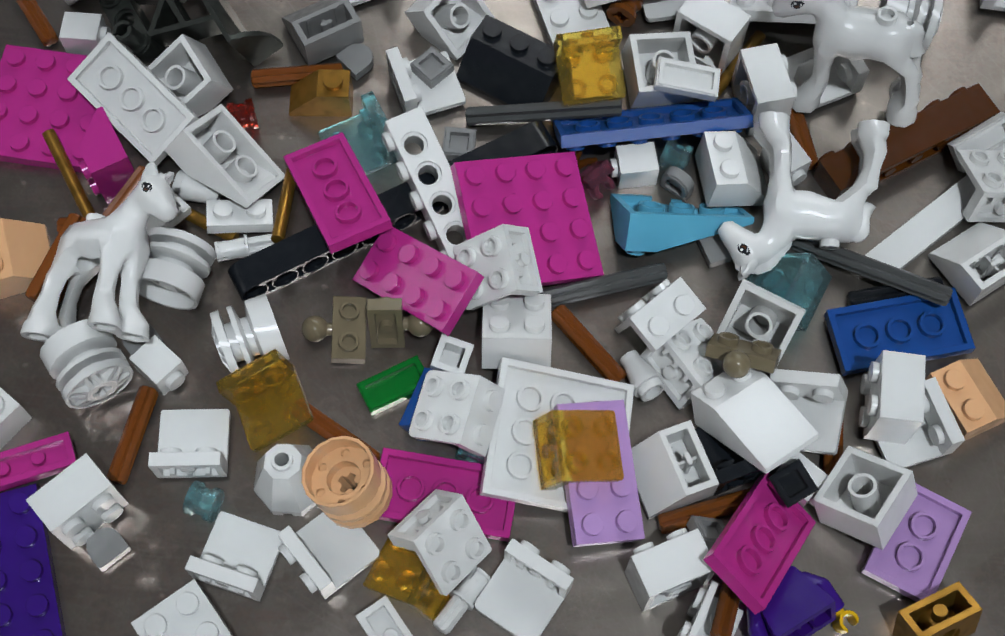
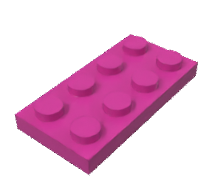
M343 132L283 156L286 166L331 254L393 228L391 219Z
M393 227L379 234L352 280L380 297L402 298L404 311L449 336L483 281L484 276Z
M383 447L380 462L392 480L393 496L387 510L378 520L400 523L435 489L463 494L486 538L509 542L516 502L479 495L484 464Z
M770 472L767 474L763 473L757 478L703 559L754 615L765 610L816 523L798 502L787 508L768 478L772 475Z

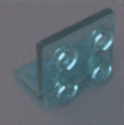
M373 91L361 95L363 109L359 110L358 115L318 132L320 141L343 132L366 175L398 162L394 152H388L382 141L381 134L384 133L385 121L388 119Z

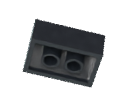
M486 15L470 38L456 76L460 83L503 105L549 102L566 76L568 54Z

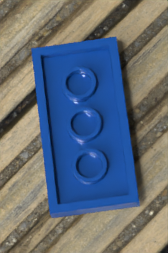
M955 287L952 288L953 293L946 306L915 295H908L826 310L824 317L842 376L868 372L871 361H876L882 350L926 355V361L972 353L976 347Z

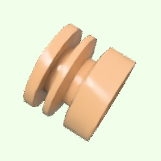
M349 436L329 438L313 449L307 456L302 468V485L306 495L329 519L341 527L348 529L362 528L377 521L387 510L393 496L392 480L387 470L377 460L372 451L357 438Z

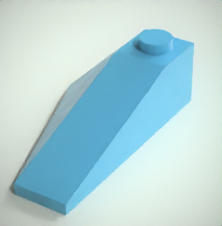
M611 194L610 196L615 241L627 254L642 256L645 252H659L717 235V231L723 222L733 221L741 227L754 224V217L740 207H707L706 203H701L699 208H695L694 205L678 199H671L668 205L652 201V196Z

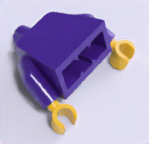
M790 566L765 610L754 615L748 607L746 609L749 636H811L831 622L833 629L837 633L846 634L849 631L843 624V617L847 618L852 626L858 624L859 617L854 611L844 610L845 604L828 579L806 571L801 572L795 566Z

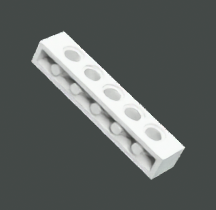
M422 106L386 120L384 133L381 134L387 151H393L398 160L395 163V167L402 182L407 180L412 190L409 193V197L416 211L421 210L426 220L423 223V227L430 241H436L439 252L455 260L453 251L455 244L448 241L446 234L450 231H457L463 236L464 241H466V235L452 172ZM409 143H415L420 146L422 152L417 155H411L405 150L404 146ZM423 172L431 173L435 177L436 182L430 185L423 184L419 180L418 175ZM438 201L444 202L448 205L450 212L444 215L438 214L434 211L432 204Z

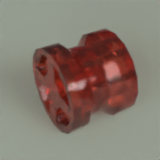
M252 98L245 99L240 104H235L234 102L227 103L228 111L244 129H259Z

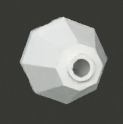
M276 444L257 461L254 492L273 515L292 514L293 516H304L316 506L306 495L302 485V468L307 456L313 451L309 445Z

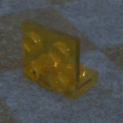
M621 25L556 35L553 47L562 102L565 107L621 99L626 96L619 53V44L623 38Z
M277 349L268 352L216 382L219 393L236 406L250 449L254 452L264 449L307 425L314 419L294 365Z
M552 410L533 420L541 490H555L569 483L618 482L624 479L614 411Z
M389 537L380 551L379 558L374 562L363 583L369 590L408 604L421 616L432 622L450 597L449 594L447 596L439 594L415 551L393 546Z

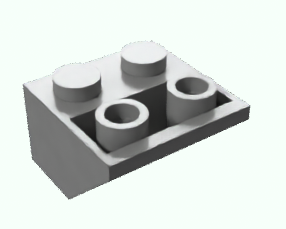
M320 0L282 17L284 25L308 65H314L330 58L351 44H361L364 42L361 19L349 0Z

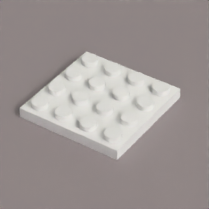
M502 357L499 361L496 384L506 390L494 427L492 440L489 444L487 455L484 458L479 495L568 513L554 407L557 404L624 400L628 430H630L635 386Z

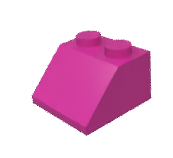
M99 107L95 110L78 147L84 159L78 162L95 196L102 194L106 203L110 204L133 174L134 168L103 107Z

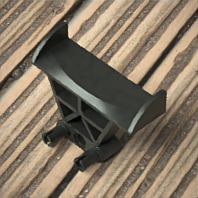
M99 0L103 11L113 26L112 33L115 38L120 40L147 67L181 34L195 40L223 34L226 41L254 67L283 47L281 40L271 33L247 31L228 0H202L211 15L192 20L182 5L188 0ZM140 5H157L151 23Z

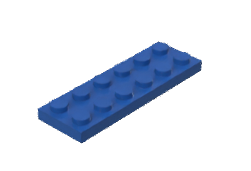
M738 98L719 99L715 102L700 101L622 110L621 116L553 120L552 124L553 131L561 148H566L569 151H579L585 149V146L598 144L599 147L607 148L616 146L617 142L629 141L632 144L647 143L651 138L671 141L679 139L680 135L692 134L696 137H702L703 133L708 131H736L740 133L743 131V128L753 127V114Z

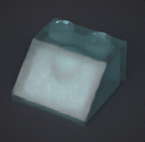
M786 253L771 271L760 275L750 274L746 280L806 309L796 331H806L832 276L813 253Z

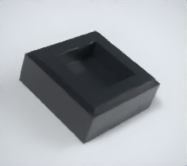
M800 459L768 477L787 508L819 490Z

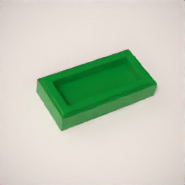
M418 355L356 384L371 416L412 397L424 370Z

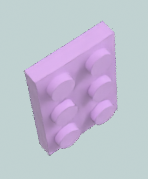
M915 483L918 493L917 497L885 548L882 550L875 546L872 547L861 573L918 602L937 592L972 512Z

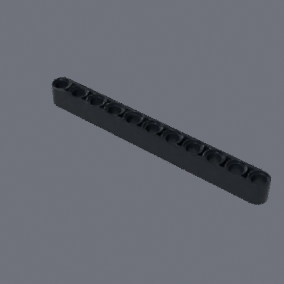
M534 121L450 160L448 163L451 167L454 162L556 153L558 146L542 121ZM425 172L418 176L423 184L430 185L436 182L435 177L431 173ZM407 181L377 195L391 219L392 226L400 231L425 219L422 211H416L411 203L409 193L412 190ZM441 201L432 204L436 213L449 208L446 203ZM315 224L235 262L228 269V274L241 300L244 302L247 299L264 293L268 295L374 244L379 234L331 254Z

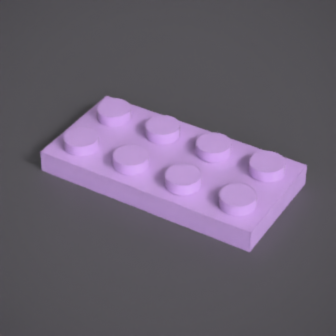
M624 400L557 404L554 407L572 546L581 547L635 542L645 539Z

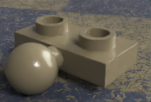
M333 296L332 323H327L324 318L316 315L304 320L301 329L303 336L308 341L319 342L326 336H332L331 363L365 364L367 297Z
M381 297L378 299H367V317L372 348H405V330H409L418 337L426 336L433 330L432 326L412 314L409 317L403 316L402 298Z
M720 332L719 334L714 333L707 343L705 356L722 360L723 369L728 376L742 378L748 374L750 368L773 374L779 363L782 350L773 348L774 346L766 341L756 340L749 342L739 339V336L734 333Z

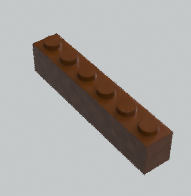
M977 83L967 89L961 87L943 101L939 99L932 101L922 111L917 113L915 122L905 128L891 125L889 136L886 140L887 153L880 169L879 183L949 149L947 145L949 142L1000 113V110L980 84ZM849 142L844 149L836 153L829 151L818 160L813 177L828 198L837 199L853 186L858 176L860 157L852 143Z

